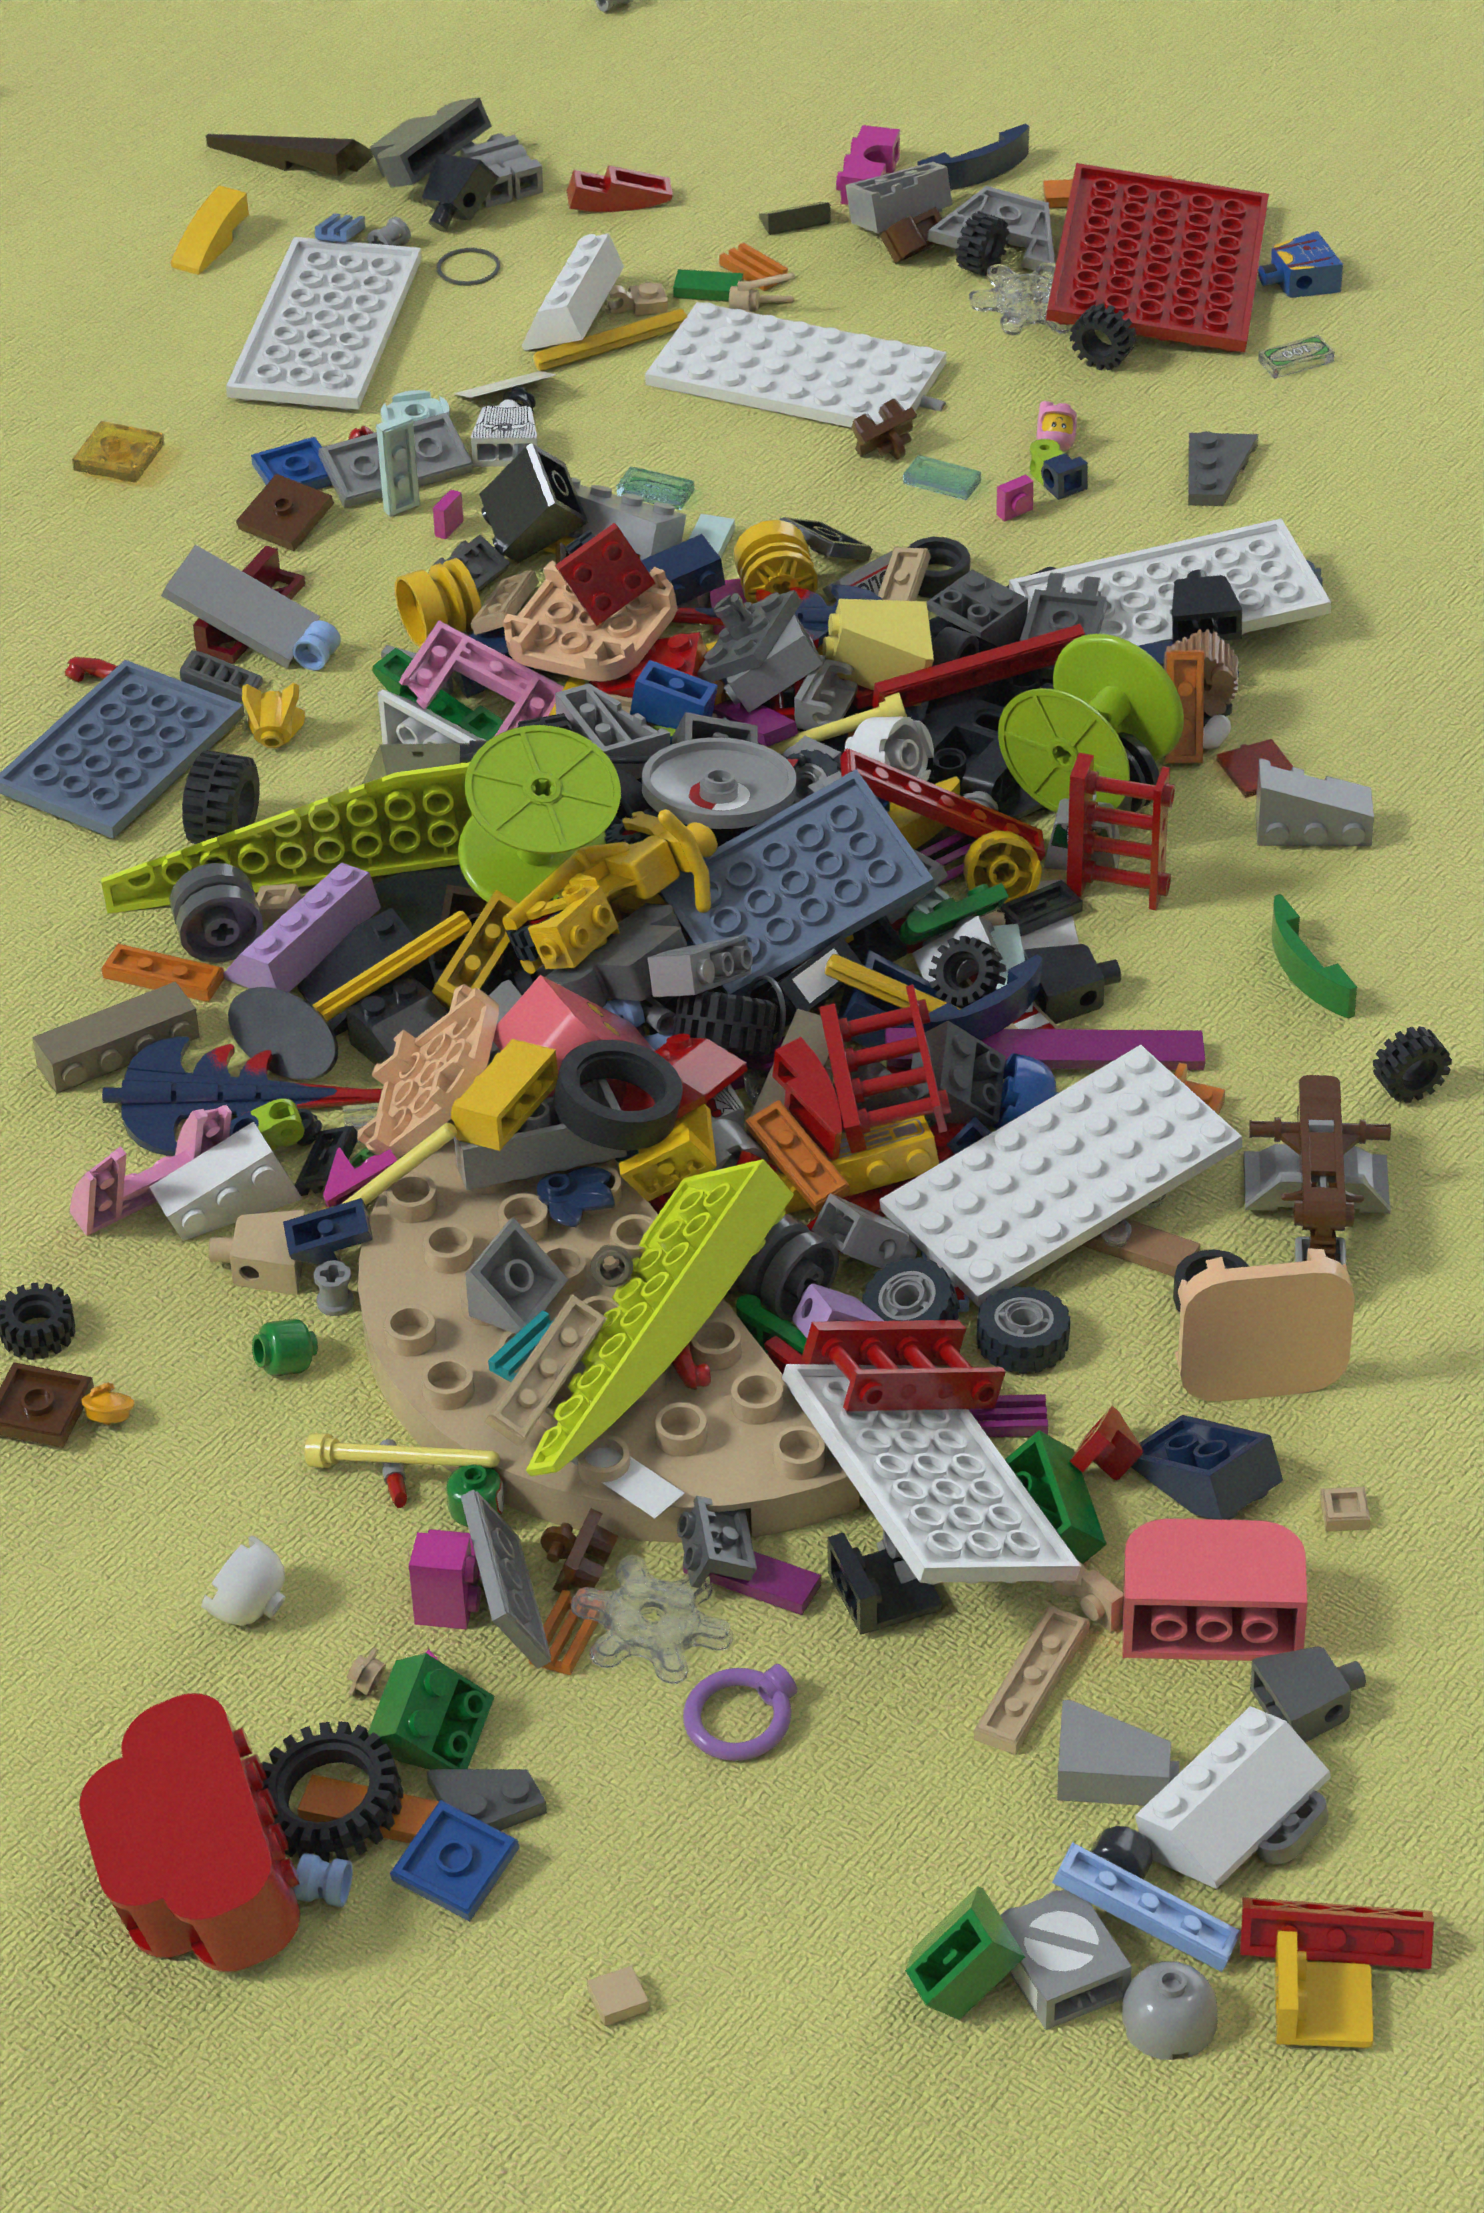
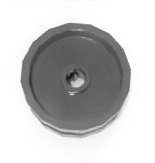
M206 864L185 873L173 886L169 898L171 911L177 925L181 945L190 956L203 962L220 963L234 960L257 937L261 936L264 928L262 914L255 898L252 883L242 870L230 864Z
M785 1214L764 1238L766 1240L765 1245L758 1253L751 1257L734 1284L744 1295L757 1296L765 1309L782 1320L792 1322L793 1315L801 1301V1296L809 1285L816 1284L830 1289L839 1267V1252L832 1242L818 1233L811 1232L804 1223L795 1217Z

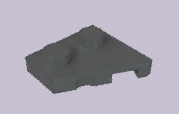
M432 1769L427 1771V1782L437 1801L441 1800L499 1831L547 1813L546 1801L527 1769Z

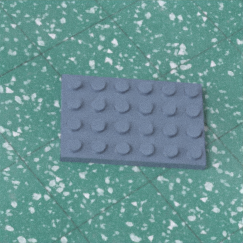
M124 660L0 772V794L114 839L187 771L201 752L209 750L245 716L244 706L228 698Z
M855 769L717 847L716 852L712 856L704 858L710 876L711 908L708 912L700 913L696 909L694 875L692 872L680 871L679 878L661 890L659 894L667 905L673 907L680 926L693 945L747 935L748 946L753 956L752 974L720 985L726 994L744 996L754 978L762 975L770 976L773 979L815 956L839 937L846 938L936 886L934 878L860 773ZM764 979L759 981L755 985L753 990L764 985L768 981Z

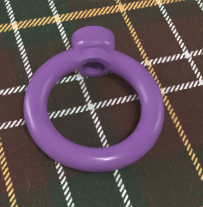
M779 1664L773 1665L765 1673L748 1668H731L718 1671L704 1678L690 1692L683 1711L685 1730L695 1746L712 1757L730 1761H741L758 1757L774 1748L785 1736L791 1721V1704L789 1699L797 1694V1686L788 1671ZM731 1686H748L755 1688L762 1700L769 1706H773V1719L769 1727L752 1740L739 1743L725 1742L713 1737L704 1728L701 1720V1711L705 1702L721 1689Z

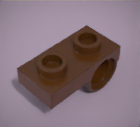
M934 207L913 218L912 216L903 218L881 233L879 236L894 263L897 264L937 245L938 243L927 241L929 229L942 220V217L937 208Z

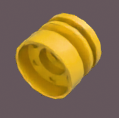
M769 520L749 527L739 536L734 547V562L747 602H751V604L758 602L756 600L757 589L779 593L780 595L790 592L791 587L816 592L817 573L810 558L806 539L799 528L790 522Z
M454 558L445 561L443 565L439 563L431 566L429 574L421 569L396 578L395 598L397 608L409 637L419 648H421L438 621L463 634L465 631L467 633L473 631L470 623L481 609V603L471 574L462 561Z

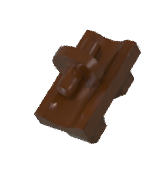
M893 398L879 408L878 413L883 422L878 425L875 424L868 413L853 420L851 428L858 440L855 450L860 457L877 449L880 456L890 453L895 459H900L906 453L904 445L911 442L908 432L913 430L912 420L917 417V414L912 407L905 410Z
M591 1508L577 1537L572 1533L573 1527L569 1523H562L560 1527H549L543 1532L540 1543L542 1548L548 1553L546 1556L547 1560L557 1563L559 1559H566L553 1590L561 1593L562 1590L567 1591L571 1584L593 1593L604 1570V1566L583 1556L587 1553L607 1562L619 1537L598 1525L602 1513Z

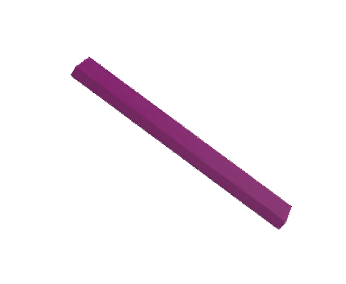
M887 1028L885 1030V1044L916 1037L915 1028ZM1003 1029L988 1038L980 1040L1006 1056L1005 1063L1011 1053H1016L1040 1060L1050 1069H1100L1139 1045H1142L1168 1070H1176L1179 1063L1187 1064V1070H1204L1206 1063L1202 1030ZM913 1054L886 1060L887 1066H895V1068H911Z

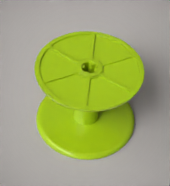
M1088 634L1071 641L1059 654L1053 673L1054 689H1032L1017 695L1004 708L998 726V740L1001 753L1015 780L1033 799L1057 813L1060 800L1064 798L1069 799L1070 774L1079 753L1094 755V771L1099 772V776L1129 781V762L1117 733L1125 732L1136 737L1152 754L1154 761H1157L1168 755L1178 744L1183 731L1184 713L1180 696L1173 681L1150 654L1139 646L1120 637L1107 634ZM1096 792V802L1110 803L1115 809L1125 797Z
M530 725L510 729L487 741L473 756L465 777V795L472 816L461 833L458 857L461 871L466 881L486 902L490 900L495 890H498L517 903H520L578 849L585 846L606 844L604 839L606 837L605 831L612 823L618 811L621 787L617 771L604 751L578 733L546 725ZM558 894L553 897V900L558 898Z

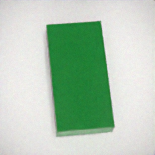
M678 269L673 285V297L729 301L731 286H737L738 281H743V273Z

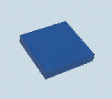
M316 437L251 455L252 465L266 485L275 474L317 490L333 485L319 457V448L322 446Z
M440 1800L390 1872L391 1880L470 1922L520 1848L517 1839Z

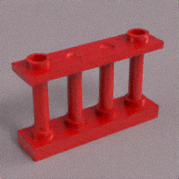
M1078 754L1070 774L1067 886L1078 897H1082L1086 884H1092L1094 880L1149 889L1150 910H1156L1161 896L1168 895L1171 884V874L1165 873L1168 807H1172L1175 796V785L1169 784V767H1162L1156 785L1099 776V772L1094 771V755ZM1098 791L1153 801V815L1098 806V802L1093 801V795ZM1098 821L1151 830V845L1097 836V832L1092 831V825ZM1094 851L1151 860L1150 874L1096 865V861L1091 860V854H1094Z
M914 985L906 986L910 1007L851 1021H847V1018L839 1019L835 1003L819 1007L844 1130L851 1154L867 1150L864 1134L871 1132L872 1127L934 1113L939 1133L947 1131L944 1115L951 1113L946 1089L938 1091L923 1026V1024L931 1022L926 1000H917ZM914 1022L916 1037L854 1051L853 1047L848 1049L845 1047L846 1042L852 1041L851 1037ZM921 1053L923 1067L860 1081V1078L852 1079L851 1073L858 1071L860 1066ZM922 1083L928 1084L930 1093L928 1098L869 1112L866 1111V1108L858 1109L857 1103L864 1102V1097Z
M959 1320L811 1322L802 1355V1360L805 1364L836 1365L850 1381L843 1405L847 1412L994 1409L1006 1373L1002 1367L973 1368L960 1354L967 1328ZM859 1365H874L876 1369H861ZM897 1365H911L914 1369H899ZM935 1365H948L950 1368H936Z

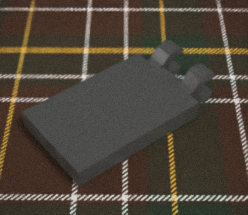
M1050 573L1046 590L1035 589L1020 641L1081 624L1086 633L1085 635L1100 634L1107 609V599L1101 596V591H1098L1101 578L1086 576L1082 593L1075 594L1066 593V588L1063 587L1065 574ZM1055 664L1037 669L1036 671L1040 674V678L1053 680Z

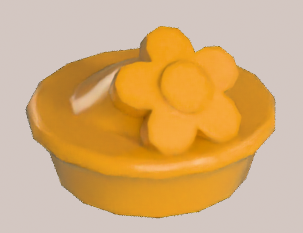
M107 1382L91 1389V1392L82 1398V1405L89 1419L110 1425L111 1423L122 1422L129 1418L131 1409L135 1406L134 1400L122 1393L109 1392L114 1390L115 1387L113 1383Z

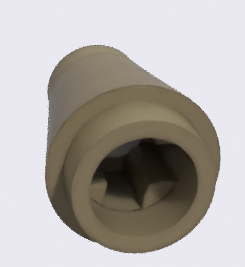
M604 1245L592 1258V1275L603 1286H620L632 1274V1258L621 1247ZM613 1256L614 1259H617L612 1265L604 1264L606 1257Z

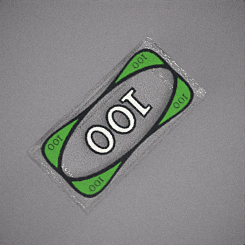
M1319 335L1261 350L1259 351L1258 361L1276 379L1334 362L1335 352Z

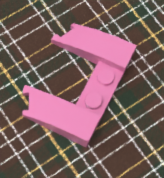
M441 621L437 622L399 681L401 685H407L418 697L416 702L423 709H426L454 670L515 702V705L495 736L517 728L519 721L549 716L556 703L555 693L562 691L564 688L562 685Z
M223 1105L206 1111L204 1109L192 1111L182 1126L175 1156L163 1157L153 1167L138 1174L131 1173L125 1176L127 1154L121 1146L84 1174L73 1191L70 1214L85 1235L88 1236L157 1202L149 1187L228 1138L230 1134L231 1110L227 1105Z

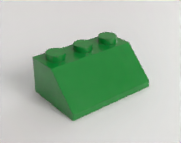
M1037 1431L1009 1455L1005 1461L1077 1561L1084 1564L1106 1546L1107 1543L1082 1471L1070 1462L1075 1451L1049 1435Z

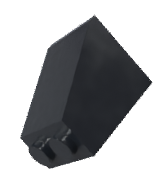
M533 443L526 446L479 494L484 506L481 509L485 521L492 527L495 536L492 539L495 549L501 555L517 563L588 523L566 463Z

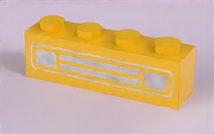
M924 1115L872 1127L871 1132L864 1134L867 1146L865 1151L851 1154L846 1133H842L839 1158L832 1161L823 1152L850 1186V1192L843 1197L920 1176L939 1164L934 1136ZM767 1155V1156H768V1159H769V1163H771V1164H773L774 1166L778 1167V1166L775 1164V1162L770 1158V1156ZM778 1167L776 1174L794 1194L785 1207V1214L809 1208L810 1205Z

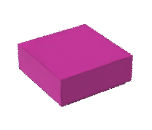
M451 489L433 507L436 537L446 540L464 521L461 492Z

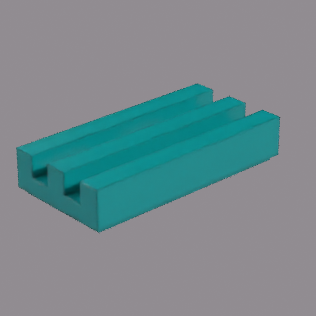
M542 1310L488 1359L489 1371L512 1382L517 1375L514 1371L528 1359L554 1321V1319L550 1320L549 1313Z

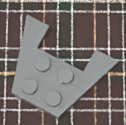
M985 186L929 229L927 241L958 248L960 244H957V240L962 237L960 231L962 227H967L966 221L968 218L972 219L973 213L981 211L1004 219L1008 223L1007 229L1010 232L1006 237L1009 239V243L1015 247L1027 248L1021 267L1053 276L1055 261L1049 203Z

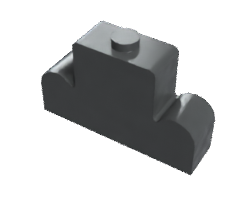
M480 97L463 99L445 105L437 111L436 115L404 121L371 145L370 149L382 176L386 177L390 187L408 186L415 184L431 172L438 153L454 155L492 127Z
M645 903L618 923L620 933L610 934L605 945L593 950L575 968L555 969L545 978L602 1008L606 1005L608 999L642 1001L652 995L648 957L668 950L687 947V942L671 905Z

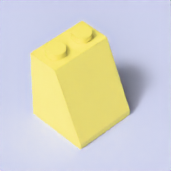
M839 599L835 614L829 615V637H824L823 656H826V659L847 663L854 668L851 675L837 673L839 678L853 681L860 686L874 690V683L932 667L934 657L926 601Z

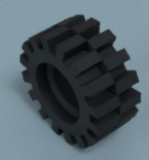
M978 211L972 214V219H967V227H962L960 231L962 237L957 240V244L960 245L956 248L955 254L958 255L956 262L959 263L958 266L960 268L985 277L990 276L991 272L994 273L996 271V265L1000 266L1002 262L1001 256H1005L1007 251L1004 247L1009 243V239L1006 237L1010 232L1007 229L1008 223L1004 219Z
M1105 304L1089 307L1071 328L1073 333L1070 335V341L1075 342L1071 346L1073 351L1079 350L1080 354L1077 357L1080 360L1084 357L1087 358L1086 365L1089 367L1096 363V369L1102 370L1104 367H1106V370H1112L1114 366H1119L1132 351L1136 343V338L1133 337L1136 334L1135 328H1128L1132 324L1131 320L1128 318L1124 321L1122 316L1125 313L1120 310L1116 314L1114 312L1115 307L1109 305L1106 310ZM1094 329L1107 335L1112 345L1101 341Z
M959 936V940L951 938L947 940L950 947L941 945L937 949L942 954L941 957H932L931 962L936 964L937 967L936 969H929V976L936 979L930 982L931 988L938 991L935 994L939 999L961 1009L998 990L996 989L998 983L1005 985L1006 978L1000 976L1001 972H1007L1006 965L999 962L1003 957L1000 953L994 951L996 948L974 937ZM974 959L979 966L978 977L970 987L961 988L956 981L957 971L964 961Z
M1419 1026L1416 1031L1414 1027H1409L1405 1035L1401 1031L1395 1033L1397 1039L1393 1042L1388 1038L1384 1042L1387 1048L1385 1050L1379 1049L1376 1053L1379 1059L1373 1060L1375 1068L1373 1073L1392 1098L1398 1102H1401L1403 1099L1405 1103H1411L1413 1096L1417 1101L1424 1099L1423 1093L1426 1091L1429 1095L1434 1093L1433 1086L1435 1084L1441 1086L1445 1082L1442 1075H1449L1451 1069L1448 1065L1452 1064L1450 1053L1430 1029L1426 1030L1425 1027Z
M37 1282L31 1283V1289L25 1290L24 1285L16 1287L18 1293L16 1295L11 1291L5 1294L6 1301L0 1300V1338L8 1352L13 1350L14 1356L19 1358L26 1352L27 1359L34 1360L37 1353H41V1358L44 1359L49 1357L48 1351L50 1350L55 1354L62 1352L61 1344L66 1347L69 1346L71 1337L75 1336V1320L70 1297L68 1294L64 1295L63 1289L57 1287L53 1291L52 1284L45 1283L43 1289H40ZM34 1318H47L46 1321L38 1324H25L26 1321Z

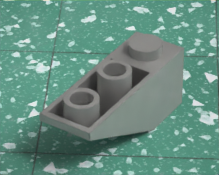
M747 935L668 950L648 957L653 997L696 995L752 974L753 956L748 946Z

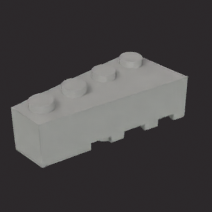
M571 477L588 523L568 534V536L578 538L588 530L596 536L615 523L636 554L641 555L640 560L682 543L686 514L674 511L675 506L659 502L654 503V505L643 502V497L634 494L618 496L611 494L612 489L605 486L592 485L591 488L580 485L581 480Z
M606 1078L590 1080V1082L581 1085L585 1094L594 1101L606 1107L621 1110ZM554 1096L546 1098L500 1151L459 1141L454 1137L457 1169L466 1190L487 1188L494 1184L517 1179L525 1180L532 1176L554 1171H567L573 1167L596 1162H608L614 1158L627 1156V1150L601 1147L575 1135L559 1119L554 1108Z

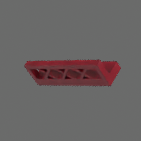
M265 546L242 571L270 588L277 581L288 584L287 587L273 590L291 600L306 585L305 576L280 569L278 549L270 546ZM200 618L193 624L196 651L234 664L249 648V646ZM236 642L230 650L219 647L223 643Z

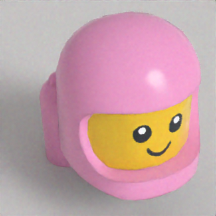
M1049 401L1040 402L1037 440H1054L1060 445V450L1063 452L1068 451L1075 441L1076 412L1069 404L1060 403L1054 405V403Z

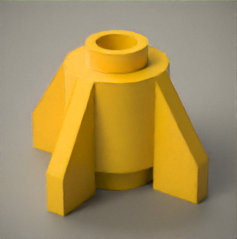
M292 683L283 689L282 692L267 691L262 694L261 690L248 684L242 687V701L248 713V726L254 735V739L264 747H281L289 742L305 723V711L296 707L299 699L298 684Z

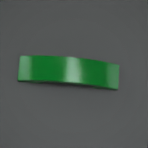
M394 648L373 665L372 672L387 691L417 703L418 697L407 685H401L399 682L412 658L398 648ZM442 689L426 708L486 741H489L496 735L504 722L503 719L482 705L478 706L474 711Z
M1282 894L1274 896L1272 944L1282 969L1290 980L1313 1001L1345 1018L1354 1017L1357 986L1338 963L1325 968L1299 938L1300 916Z

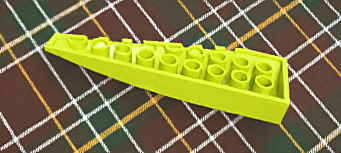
M470 762L396 772L101 878L107 914L170 905L169 898L176 882L192 869L211 863L230 864L242 870L250 879L255 893H258L260 887L265 885L297 884V887L316 885L340 863L367 871L371 877L459 865L458 845L464 826L472 816L465 795V777Z
M764 1159L685 1177L680 1182L643 1235L638 1246L644 1247L645 1251L640 1259L638 1257L632 1259L633 1270L629 1281L617 1287L612 1299L619 1306L618 1308L610 1309L603 1315L607 1320L581 1359L586 1367L582 1374L579 1372L573 1375L568 1385L572 1395L566 1402L558 1405L553 1415L558 1423L555 1427L550 1428L544 1433L526 1469V1472L531 1477L560 1471L615 1423L686 1347L719 1305L751 1257L763 1248L766 1242L764 1238L771 1228L784 1217L786 1213L785 1207L794 1196Z

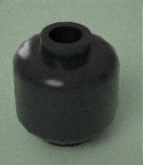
M1114 1826L1104 1830L1098 1835L1090 1852L1143 1880L1153 1861L1152 1848L1147 1839L1138 1831L1124 1826Z

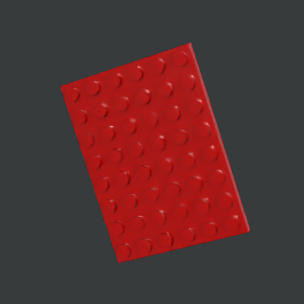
M1076 163L1046 320L1061 325H1074L1089 307L1105 304L1106 310L1109 305L1115 307L1114 312L1116 314L1120 310L1125 313L1122 316L1124 321L1128 318L1131 320L1132 324L1128 328H1135V335L1152 337L1160 341L1183 342L1192 346L1220 348L1228 352H1246L1269 194Z

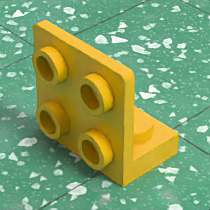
M705 1104L677 1118L673 1130L663 1141L651 1147L639 1149L638 1154L619 1163L620 1176L647 1202L677 1188L685 1177L706 1173L717 1168L711 1111Z
M1278 1931L1275 1957L1276 2044L1371 2048L1373 2046L1371 1966L1369 1964L1306 1962V1952L1297 1951V1932Z

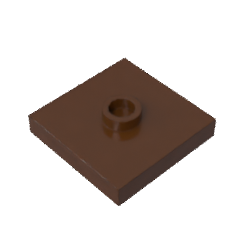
M275 474L236 520V523L242 531L295 551L333 506L334 502L332 496Z
M13 1362L0 1387V1436L63 1448L84 1408L82 1398L91 1392L90 1390L94 1388L93 1378Z

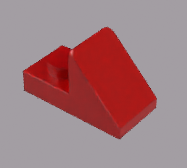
M1111 1406L1084 1436L1070 1462L1082 1472L1094 1462L1111 1478L1119 1480L1142 1455L1143 1450L1120 1412Z

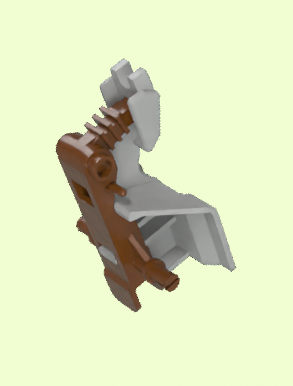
M1305 1075L1300 1078L1297 1122H1282L1281 1117H1275L1274 1121L1250 1120L1249 1138H1274V1142L1283 1141L1285 1144H1274L1259 1152L1244 1151L1245 1210L1276 1211L1277 1207L1294 1208V1226H1302V1230H1310V1237L1299 1236L1295 1239V1262L1307 1261L1308 1248L1324 1249L1326 1257L1336 1260L1342 1265L1346 1264L1345 1239L1336 1237L1335 1231H1345V1227L1354 1226V1209H1358L1359 1213L1390 1214L1391 1212L1387 1155L1370 1154L1355 1145L1357 1143L1365 1144L1366 1140L1390 1141L1391 1123L1367 1124L1366 1119H1359V1123H1342L1340 1080L1337 1077L1328 1075Z

